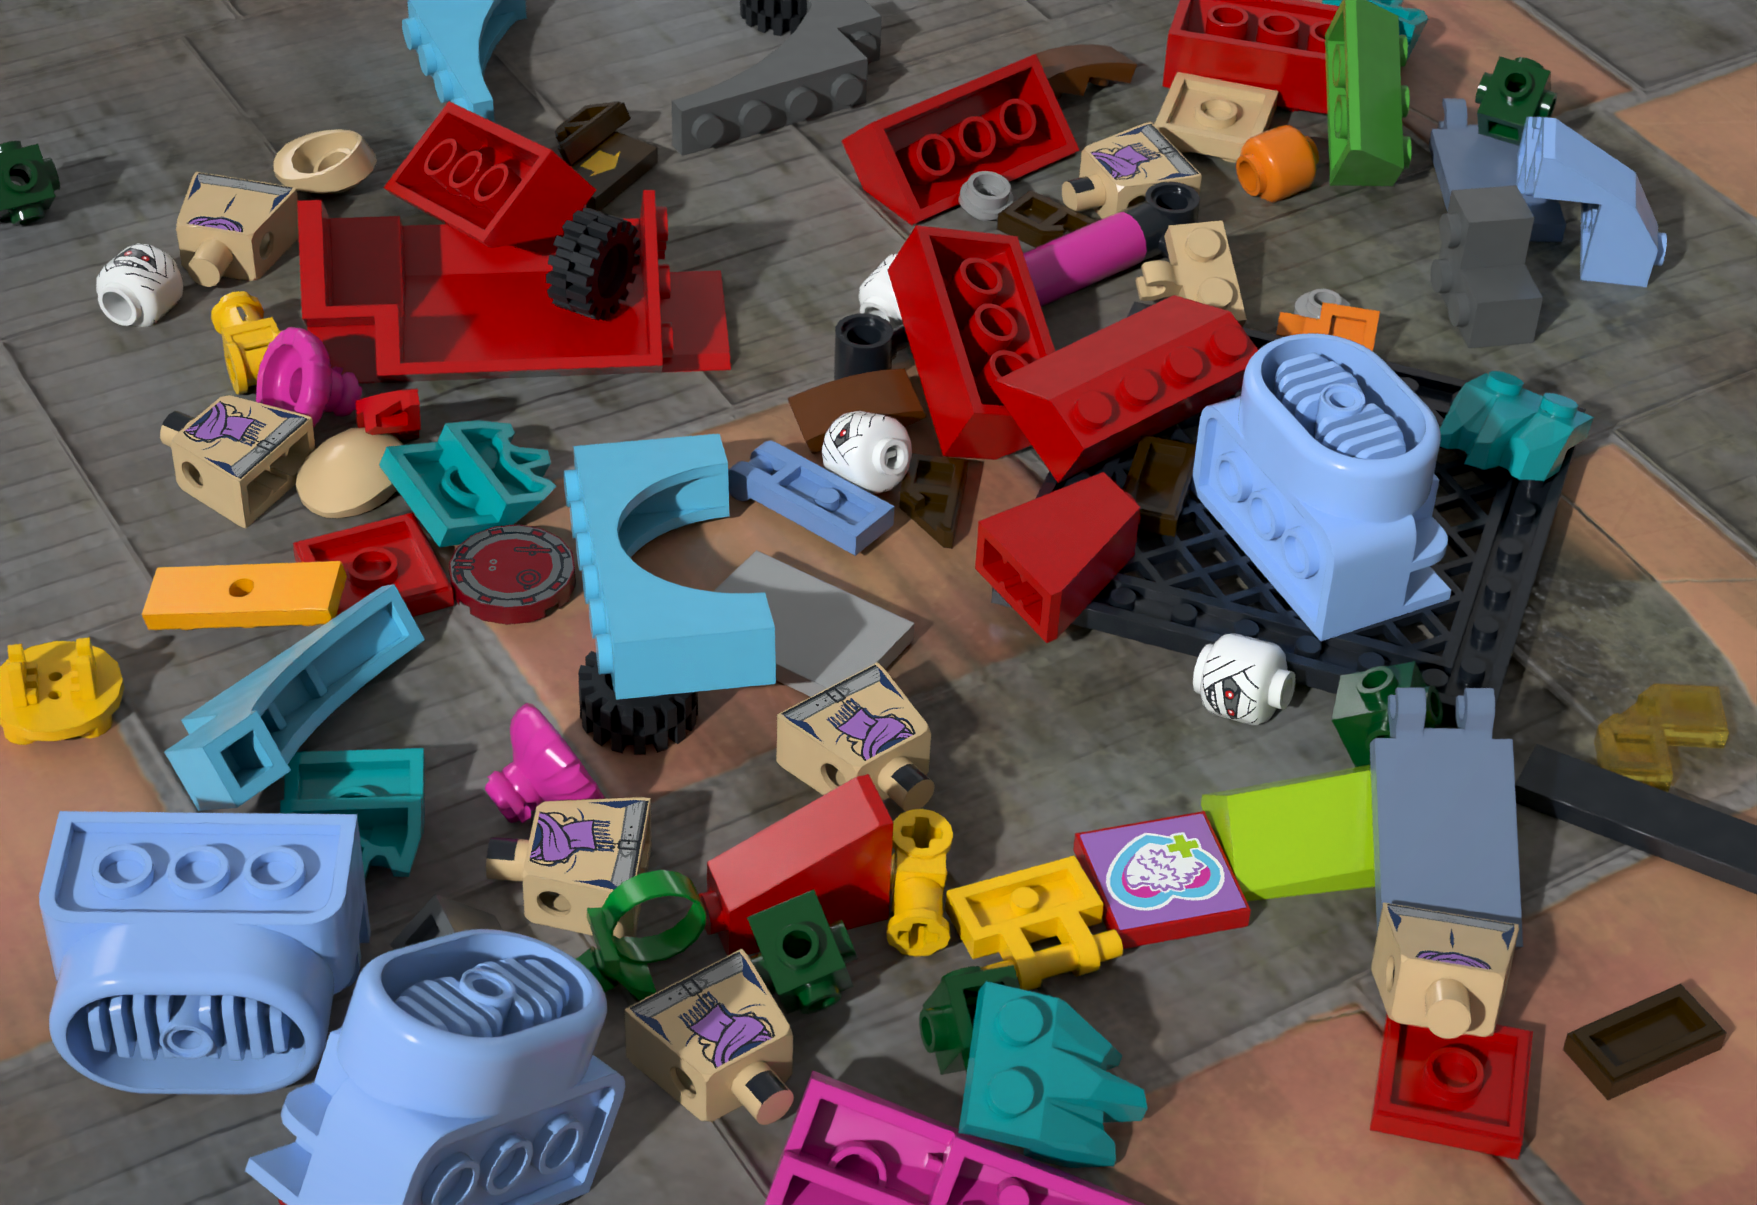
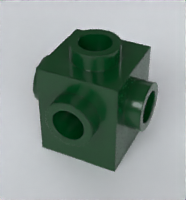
M1499 56L1493 74L1485 72L1477 89L1475 103L1480 104L1477 111L1478 133L1519 146L1526 117L1551 118L1557 93L1551 91V71L1544 69L1540 63L1529 58L1518 57L1511 60Z
M20 141L1 143L0 221L11 219L12 225L18 226L44 218V210L51 207L56 197L54 191L60 190V181L53 160L50 157L43 159L38 144L22 147ZM12 181L18 182L20 185H16Z
M1415 661L1393 666H1377L1367 671L1340 676L1331 720L1355 767L1370 765V743L1375 738H1390L1388 696L1395 695L1396 688H1425L1426 717L1424 728H1435V725L1441 724L1443 712L1439 694L1434 686L1426 685Z
M815 890L747 917L761 953L749 958L771 995L778 994L787 1014L799 1009L803 1014L822 1011L837 1003L842 998V991L854 987L846 968V964L858 960L853 944L842 919L828 924Z
M1014 965L984 970L981 966H970L949 972L941 978L940 984L922 1005L923 1009L919 1016L922 1042L928 1053H935L941 1075L959 1071H966L967 1075L978 991L986 981L1020 989Z

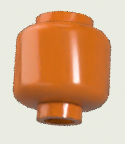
M1290 125L1278 126L1249 138L1243 144L1240 157L1236 162L1237 176L1243 189L1249 195L1259 196L1272 203L1278 202L1305 191L1313 184L1316 175V165L1319 163V152L1314 141L1310 137L1304 136L1300 130Z

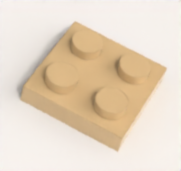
M1177 72L1154 126L1181 153L1195 152L1220 157L1224 161L1236 163L1240 157L1243 144L1249 138L1268 131L1276 110L1278 91Z

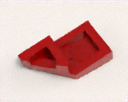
M417 388L380 393L355 401L357 427L365 428L366 433L371 435L391 433L399 440L420 438V403Z

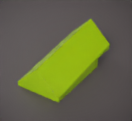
M1371 765L1202 795L1201 807L1208 817L1246 901L1375 887Z

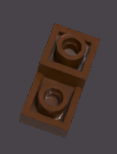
M1069 45L1036 53L1056 99H1060L1062 93L1083 96L1088 82L1099 86H1108L1110 80L1131 83L1137 67L1135 62L1111 46Z
M888 369L848 376L813 387L787 398L804 440L812 454L822 450L826 432L831 424L845 413L863 411L895 418L904 427L926 418V414L905 369Z

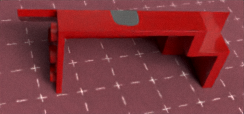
M643 190L640 218L623 219L631 222V225L636 226L638 230L635 237L640 238L641 246L635 253L640 255L639 265L633 266L632 273L637 275L634 284L630 282L627 284L626 289L629 291V295L626 300L619 299L620 309L615 314L610 312L608 319H599V321L555 306L552 303L553 299L548 296L547 290L551 287V284L546 283V274L553 270V266L548 265L550 254L555 255L558 247L553 245L557 236L489 248L447 224L403 226L400 216L330 218L322 200L297 201L302 320L307 326V331L317 336L324 344L329 353L331 368L335 366L343 368L341 375L346 372L354 373L358 384L731 370L721 270L670 272L669 264H658V260L665 259L666 241H668L667 206H656L655 190Z

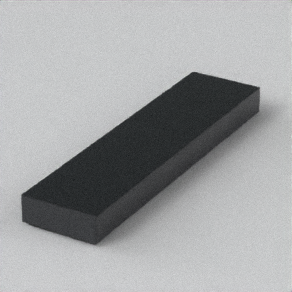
M1536 744L1515 783L1517 804L1757 894V825Z

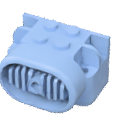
M1308 333L1282 337L1261 347L1250 358L1245 368L1241 396L1206 406L1202 410L1191 491L1320 641L1450 599L1451 589L1430 567L1442 560L1446 554L1448 544L1446 532L1432 517L1439 485V479L1434 474L1441 433L1437 419L1431 409L1383 359L1370 349L1354 341L1333 335Z
M59 811L39 892L40 910L57 981L49 1016L50 1035L59 1054L76 1071L99 1084L126 1092L141 1094H259L287 1087L305 1077L317 1065L325 1050L333 995L351 986L358 978L361 962L360 943H369L371 931L357 814Z
M473 929L460 931L377 956L363 968L358 977L342 1028L330 1032L315 1082L289 1092L284 1101L280 1114L281 1119L287 1129L297 1137L296 1141L250 1157L245 1172L286 1205H559L589 1193L625 1091L624 1077L593 1055L607 1014V1000L602 986L583 964L564 951L538 939L501 930Z

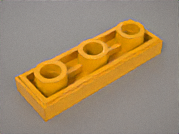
M341 561L158 567L142 612V617L148 630H192L195 628L225 627L254 628L257 626L288 625L315 626L326 624L336 617L347 575Z

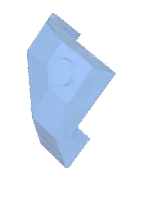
M1526 117L1517 154L1516 186L1521 194L1533 196L1534 198L1581 202L1580 280L1647 287L1653 265L1662 266L1664 262L1667 234L1658 232V223L1636 172L1558 119Z

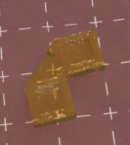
M1657 683L1651 685L1638 695L1635 704L1621 714L1614 713L1598 725L1594 739L1598 767L1669 792L1673 771L1667 745L1707 748L1725 747L1729 729L1719 687Z

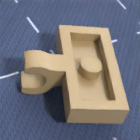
M1223 220L1168 226L1164 238L1170 263L1156 260L1142 264L1143 276L1137 277L1135 280L1140 300L1152 301L1177 295L1231 311L1243 327L1247 318Z

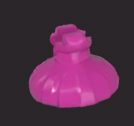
M288 327L286 330H282L269 343L260 363L257 375L256 402L307 415L312 418L314 428L324 412H334L336 416L344 417L350 415L353 410H356L355 401L361 399L362 387L358 385V380L354 373L346 372L341 375L343 368L336 366L331 368L329 353L317 336L302 328Z
M530 703L520 707L513 716L510 725L513 762L504 767L502 772L494 771L487 777L489 781L485 786V791L509 823L517 821L524 823L531 818V811L536 810V807L545 801L606 799L583 764L541 711Z

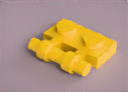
M1075 855L946 891L945 910L972 959L999 952L1003 961L984 966L983 969L988 970L1014 965L1019 986L1022 990L1029 991L1041 987L1042 979L1069 971L1077 977L1099 970L1100 962L1121 957L1123 954L1122 942L1116 930L1113 929L1092 935L1088 929V926L1102 922L1104 904ZM1053 936H1057L1061 942L1060 945L1036 952L1032 950L1029 944Z

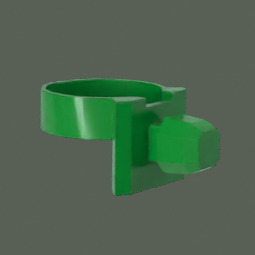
M656 870L641 873L622 882L608 895L602 907L587 908V920L597 949L594 946L590 947L577 957L576 960L596 977L604 992L614 988L618 981L640 1001L656 993L657 991L647 964L664 961L684 952L698 940L705 928L706 912L692 880L676 871ZM677 896L685 897L693 902L689 912L680 922L657 935L641 938L626 936L618 938L613 935V930L620 918L634 906L649 899Z

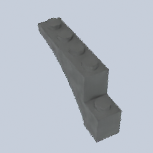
M807 0V14L798 28L779 48L759 63L733 78L703 91L672 100V146L681 156L866 103L868 63L880 60L882 16L866 0Z

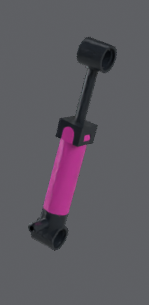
M1161 182L1154 184L1148 188L1143 202L1023 253L1040 306L1042 307L1155 256L1169 258L1164 238L1168 226L1197 223L1200 205L1199 194L1192 187L1183 183ZM857 313L841 319L835 327L834 380L867 372L892 369V360L896 358L897 352L910 346L904 324L893 328L886 319L869 313Z

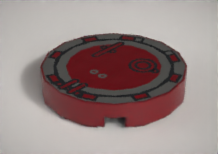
M517 524L495 526L471 535L455 549L449 562L453 598L458 604L461 601L469 606L471 615L487 622L511 625L531 623L546 617V609L553 607L557 603L559 608H561L569 601L576 585L573 552L560 537L537 527Z

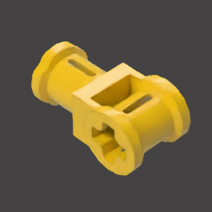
M245 291L224 295L211 312L212 323L216 331L222 334L226 366L233 389L237 395L247 393L248 386L257 384L259 366L267 347L281 332L273 317L263 319L264 310L259 299ZM238 307H241L246 315L244 320L241 319L237 310Z
M913 809L900 814L893 821L892 847L895 853L892 855L890 889L892 890L891 911H894V916L890 918L887 924L886 935L888 943L900 953L918 957L932 955L934 952L945 948L950 940L949 922L943 918V891L948 873L946 854L951 848L953 831L950 823L940 814L926 809Z

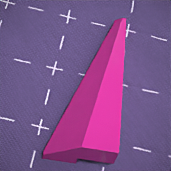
M812 1071L764 1203V1205L1146 1204L982 1138L958 1133L959 1129L816 1071Z

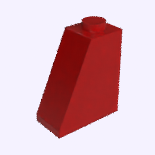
M1104 472L980 520L978 522L975 569L1046 643H1049L1059 638L1135 555L1137 531L1140 523V506L1131 494L1124 492Z
M866 774L851 779L707 862V892L699 894L706 912L705 931L708 935L718 933L727 956L740 949L747 955L761 952L747 917L811 890H815L828 924L842 919L846 930L888 920L894 823L870 775Z

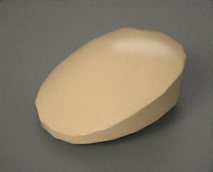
M335 129L310 133L287 143L277 153L273 166L276 178L283 185L296 187L297 191L326 195L345 192L359 185L371 174L377 160L375 153L360 134L350 130Z
M350 428L325 440L307 455L298 470L295 485L302 504L311 512L325 518L356 516L383 504L397 489L380 468L379 464L386 447L403 445V443L391 433L371 435L365 432V428Z

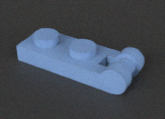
M765 441L752 451L749 462L739 461L728 469L729 494L736 500L747 501L751 498L854 556L894 525L895 506L774 441Z

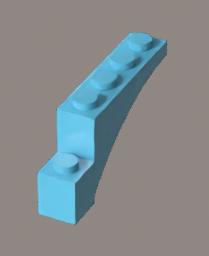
M407 0L409 18L402 20L404 39L409 50L415 49L417 51L423 74L425 76L431 75L434 79L436 93L440 102L448 103L450 101L494 122L493 98L483 80L486 65L495 46L507 30L517 20L526 19V0Z
M395 584L381 586L181 719L189 735L164 752L198 811L238 808L291 770L288 766L290 760L299 747L327 717L371 679L425 640Z

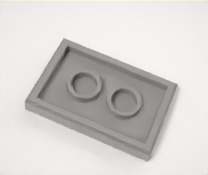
M757 550L713 591L722 593L765 592L775 626L776 680L810 697L877 662L886 669L914 640L915 623Z

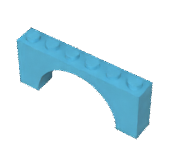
M720 434L573 446L575 470H564L566 505L570 507L573 539L576 538L579 571H582L585 603L589 604L592 639H595L598 672L599 675L611 674L616 700L776 684L775 626L765 592L722 593L693 589L654 576L631 560V557L642 546L670 530L699 521L730 517L728 461Z

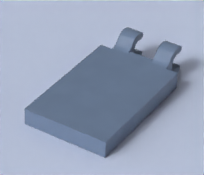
M1443 98L1444 121L1438 122V129L1431 130L1429 150L1448 212L1452 190L1516 185L1519 146L1479 134L1478 125L1467 124V104L1465 99ZM1521 194L1534 216L1530 242H1562L1566 222L1559 201L1534 198L1533 196Z
M1396 688L1395 695L1388 696L1390 738H1375L1370 743L1377 932L1383 903L1518 924L1519 931L1515 950L1523 947L1513 739H1492L1495 718L1494 689L1465 688L1464 696L1456 697L1458 728H1424L1426 717L1425 688Z

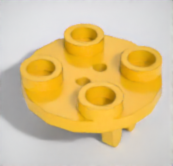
M90 637L76 638V642L53 641L31 646L23 650L22 644L8 645L9 658L0 666V725L3 727L5 738L9 742L17 745H27L35 741H60L77 736L95 738L105 734L112 727V714L119 708L125 689L118 662L105 650L92 646Z

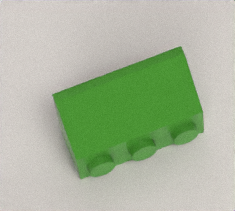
M1342 0L1325 34L1330 186H1393L1404 168H1409L1412 152L1411 139L1409 136H1403L1402 118L1407 117L1410 104L1409 88L1407 85H1401L1400 67H1405L1407 62L1406 35H1399L1398 15L1368 0Z

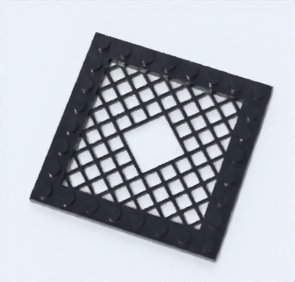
M1135 301L1127 317L1152 305ZM1242 327L1258 350L1266 344L1282 338V336ZM1385 361L1431 409L1440 428L1456 395L1464 384L1469 381ZM1238 391L1235 395L1227 399L1229 400L1241 396L1240 391ZM1579 407L1577 409L1580 412H1586V409ZM1202 411L1152 437L1168 434L1173 441L1196 445L1197 441L1192 442L1183 429L1199 425ZM1138 444L1132 447L1137 450ZM1576 445L1566 451L1560 471L1545 481L1519 480L1512 476L1506 468H1504L1500 479L1490 468L1484 470L1464 464L1468 454L1460 449L1453 450L1461 459L1445 464H1440L1436 461L1434 474L1439 479V484L1449 495L1436 498L1432 517L1444 529L1448 536V545L1460 559L1440 565L1435 563L1430 567L1451 589L1449 600L1320 641L1294 610L1286 612L1275 598L1280 593L1270 582L1262 583L1252 570L1257 568L1247 555L1243 557L1239 555L1230 544V542L1234 541L1225 529L1219 530L1208 517L1212 515L1203 503L1197 504L1189 494L1179 525L1194 521L1204 535L1180 541L1177 536L1171 537L1157 534L1166 546L1144 553L1136 545L1135 555L1071 624L1199 657L1202 649L1207 644L1214 645L1225 634L1236 633L1275 643L1285 653L1287 670L1294 672L1295 683L1337 694L1341 675L1367 671L1377 666H1393L1415 661L1426 685L1434 686L1439 694L1443 712L1442 722L1457 726L1456 697L1464 696L1465 688H1493L1496 711ZM1132 447L1060 483L1055 480L1049 471L1036 498L1102 472L1109 476L1123 490L1133 459L1126 461ZM1473 471L1485 484L1464 490L1452 476ZM1494 497L1489 515H1487L1476 502ZM1461 507L1473 521L1451 527L1439 513ZM1138 530L1137 537L1149 534L1151 532ZM1482 533L1477 552L1475 553L1463 539ZM1215 547L1226 560V562L1202 568L1192 554ZM1177 558L1188 573L1164 580L1153 567V565ZM1138 570L1145 579L1126 575V573ZM1470 571L1464 591L1462 592L1450 577ZM1237 574L1249 588L1225 596L1213 581ZM1199 586L1205 595L1185 589ZM992 587L991 603L1012 608ZM1260 602L1267 611L1246 605ZM1457 610L1449 632L1436 616ZM1422 622L1434 636L1433 638L1411 644L1398 629ZM1383 633L1390 643L1370 637ZM1444 650L1442 657L1433 655V653Z

